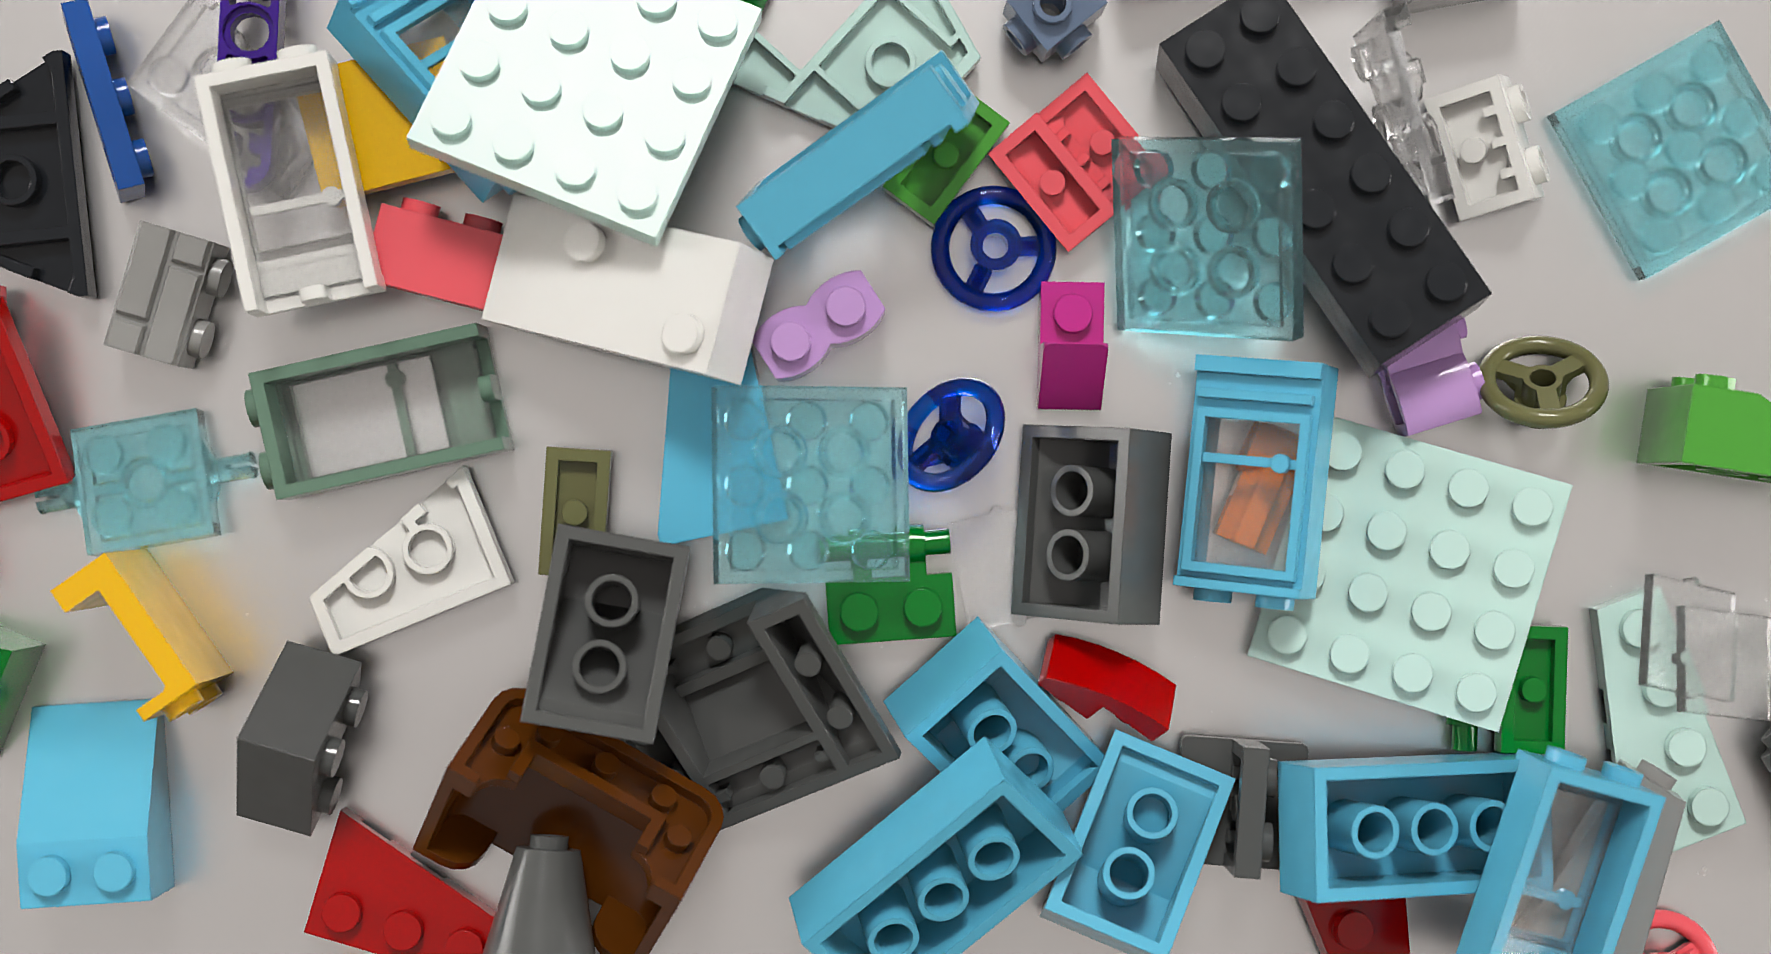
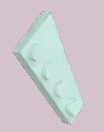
M1645 586L1589 608L1599 689L1603 690L1607 723H1603L1606 748L1611 751L1612 763L1617 764L1619 759L1637 768L1642 759L1650 762L1677 780L1671 790L1676 792L1686 802L1672 852L1747 824L1657 588Z

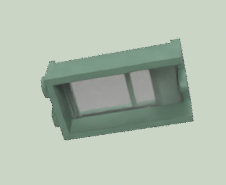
M479 323L467 324L248 373L251 389L245 391V407L253 427H260L265 452L259 453L258 457L260 474L268 490L274 489L276 500L301 498L303 496L514 450L488 329Z

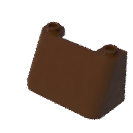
M510 688L501 691L492 700L447 766L412 850L449 869H467L475 866L484 857L491 844L514 855L516 846L530 845V834L569 836L568 848L581 850L587 896L602 906L592 925L594 945L600 954H650L681 903L722 827L724 819L722 805L717 797L703 786L618 738L521 722L526 688Z

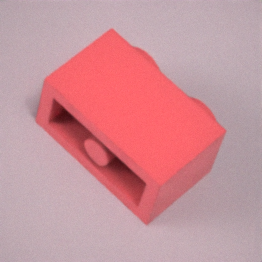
M403 197L401 208L381 203L373 234L386 287L483 311L503 234H500L503 223L465 213L463 224L439 218L441 207Z

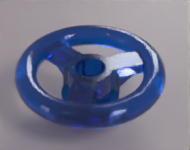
M983 186L961 194L952 201L935 224L932 233L931 259L940 283L956 300L981 311H1006L1027 303L1040 292L1041 281L1049 280L1056 261V237L1018 190L1009 187ZM984 205H1003L1016 210L1028 220L1036 236L1021 237L1018 230L1008 221L1002 219L987 220L979 207ZM960 219L963 220L972 233L969 248L975 262L966 283L956 273L950 258V239ZM989 237L1000 238L1006 246L1005 255L996 259L988 257L983 251V241ZM1037 256L1033 270L1021 284L1004 292H983L993 272L1008 269L1015 263L1018 257Z
M962 377L942 382L924 393L906 413L895 440V463L903 479L909 485L921 491L943 492L965 484L980 473L994 456L1004 433L1005 409L997 391L980 379ZM961 396L976 398L984 406L986 413L984 431L978 425L970 423L962 416ZM939 407V421L934 426L931 437L913 452L915 438L921 425ZM943 463L950 468V470L940 473L924 471L929 466Z

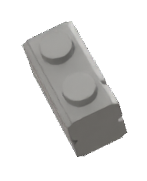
M140 220L103 345L170 365L193 369L196 358L204 359L207 356L214 339L215 325L213 322L208 321L214 298H222L231 282L233 263L226 260L229 247Z

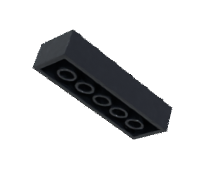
M1227 0L1159 44L1156 69L1369 379L1477 310L1492 294L1287 0Z

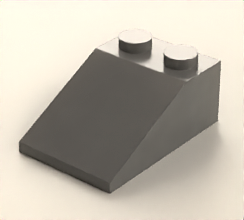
M558 524L520 719L521 722L654 745L684 589L690 547Z

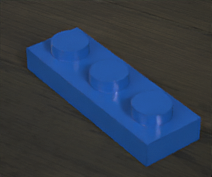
M74 0L61 3L64 23L119 201L123 203L144 198L146 193L143 178L154 176V171L144 139L131 141L124 117L135 115V109L125 77L112 79L105 56L117 54L106 16L93 18L88 0Z

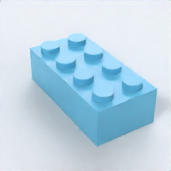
M984 736L789 897L801 944L812 954H961L1084 854L1063 811Z
M1492 752L1278 761L1280 892L1315 903L1476 893L1520 760L1515 758L1516 753ZM1550 812L1526 881L1527 884L1546 889H1552Z

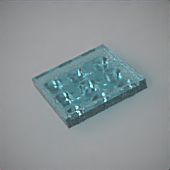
M1720 20L1547 116L1638 281L1651 277L1771 209V111Z
M1123 136L1111 139L1117 330L1290 342L1304 337L1301 138Z
M716 385L711 387L714 584L910 582L907 387Z

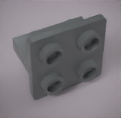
M1183 735L1180 739V756L1236 779L1204 864L1224 866L1234 878L1260 879L1261 868L1280 870L1278 761L1308 760L1307 746L1297 742Z

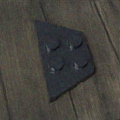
M56 50L43 56L42 58L45 61L43 64L18 80L7 79L0 84V267L67 291V293L86 299L97 298L71 55L63 50Z

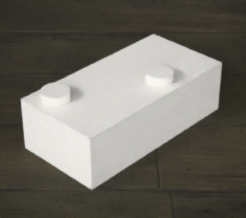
M514 193L481 319L522 332L741 385L774 258L738 242L666 227L656 247L539 199Z

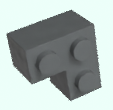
M287 640L237 737V816L311 837L321 814L331 815L333 813L343 785V778L335 776L345 748V740L341 738L347 726L356 728L359 725L368 699V691L360 689L362 662Z

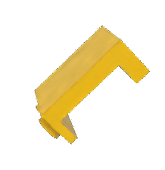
M441 37L409 45L408 47L421 61L447 45L448 42ZM355 60L338 63L339 78L365 195L455 173L446 162L410 148L406 137L412 127L411 122ZM445 60L429 69L435 78ZM322 92L297 97L321 193L327 187H336L341 190L343 187ZM343 200L336 208L347 207L346 201Z
M147 548L105 552L50 590L65 613L109 605L165 686L163 692L136 710L143 721L165 715L169 722H172L187 712L189 715L194 714L223 694L217 684L233 674V670Z

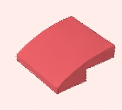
M1088 73L1083 75L1042 111L1036 112L988 153L990 158L1068 252L1168 171Z

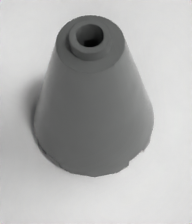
M530 834L529 846H516L482 954H596L582 854L579 849L568 848L569 836Z

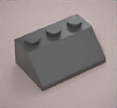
M1023 424L1011 614L1114 625H1160L1172 433L1133 428Z

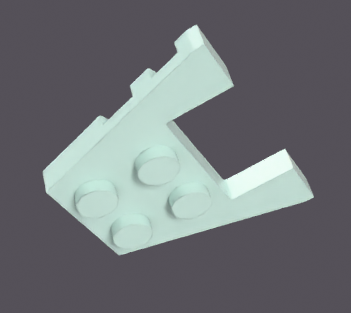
M864 0L803 69H798L756 31L732 85L834 128L941 50L946 54L963 80L980 62L981 56L949 0Z

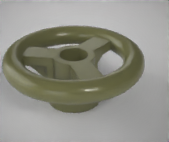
M1524 336L1506 341L1491 350L1479 365L1485 380L1481 387L1480 395L1485 403L1501 417L1534 429L1562 428L1580 423L1591 417L1602 407L1609 392L1608 374L1599 359L1581 345L1558 337ZM1534 354L1550 355L1563 359L1551 366L1535 365L1532 367L1510 361L1517 357ZM1585 373L1589 381L1588 392L1580 401L1566 407L1567 398L1565 393L1567 384L1574 377ZM1496 379L1503 380L1514 391V400L1509 399L1502 393Z

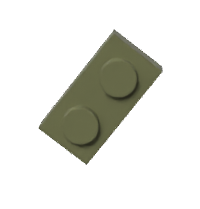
M546 447L538 575L549 574L558 524L607 532L612 462L611 450Z

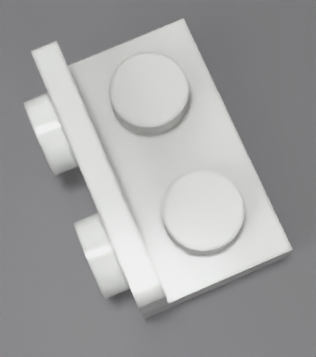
M1498 74L1424 99L1459 221H1466L1544 197L1541 184L1550 181L1549 171L1541 147L1539 145L1530 147L1523 122L1531 120L1532 116L1526 93L1520 83L1512 86L1508 76Z

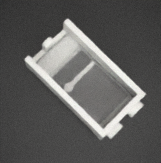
M312 44L283 48L277 51L278 59L252 64L251 59L246 57L220 60L211 64V73L193 76L244 312L257 318L387 291L384 275L380 267L339 78L338 63L327 50L317 51L316 45Z

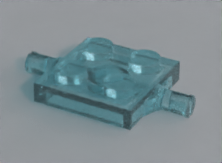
M193 408L70 429L75 463L73 482L35 492V498L46 500L36 502L37 509L42 515L60 510L77 509L83 521L86 551L89 556L98 557L105 552L144 549L222 535L217 506L221 483L257 478L258 468L251 466L257 464V460L252 451L217 458L208 442L204 411Z

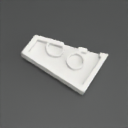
M462 465L445 480L444 484L400 518L401 520L373 545L364 549L308 597L331 653L340 655L515 583L466 465Z

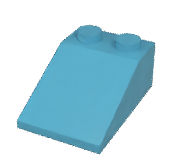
M978 616L883 701L904 737L940 772L986 736L1062 811L1093 785L1105 755L1054 697L1038 685V680Z
M153 698L32 707L16 842L20 909L152 901L175 887L164 715L143 721L136 711Z
M1115 729L1073 831L1084 855L1054 878L1039 917L1126 954H1170L1236 779Z

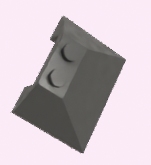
M760 588L678 624L675 631L654 745L620 739L714 794L722 805L724 814L720 830L897 760L901 755L900 748L807 593L771 588Z

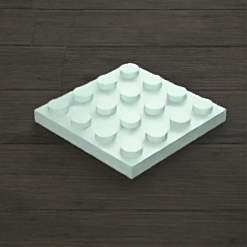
M475 0L406 137L411 149L657 247L761 23V8L741 0Z
M1334 417L1316 599H1295L1294 611L1261 608L1247 656L1498 733L1573 485ZM1291 512L1273 570L1285 571Z

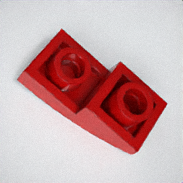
M1055 634L1048 640L1038 685L1051 693L1057 700L1064 702L1086 719L1104 707L1121 722L1128 724L1150 741H1154L1169 730L1176 684L1144 664L1101 645Z

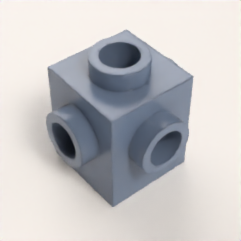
M1007 0L1003 15L1008 21L1003 24V29L1015 47L1025 56L1033 51L1043 63L1057 52L1062 59H1065L1092 37L1093 34L1087 27L1102 15L1108 2L1106 0ZM1042 9H1050L1056 13V16H1050Z

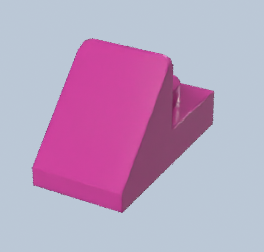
M1041 281L1039 283L1037 409L1101 410L1108 357V343H1104L1105 283Z

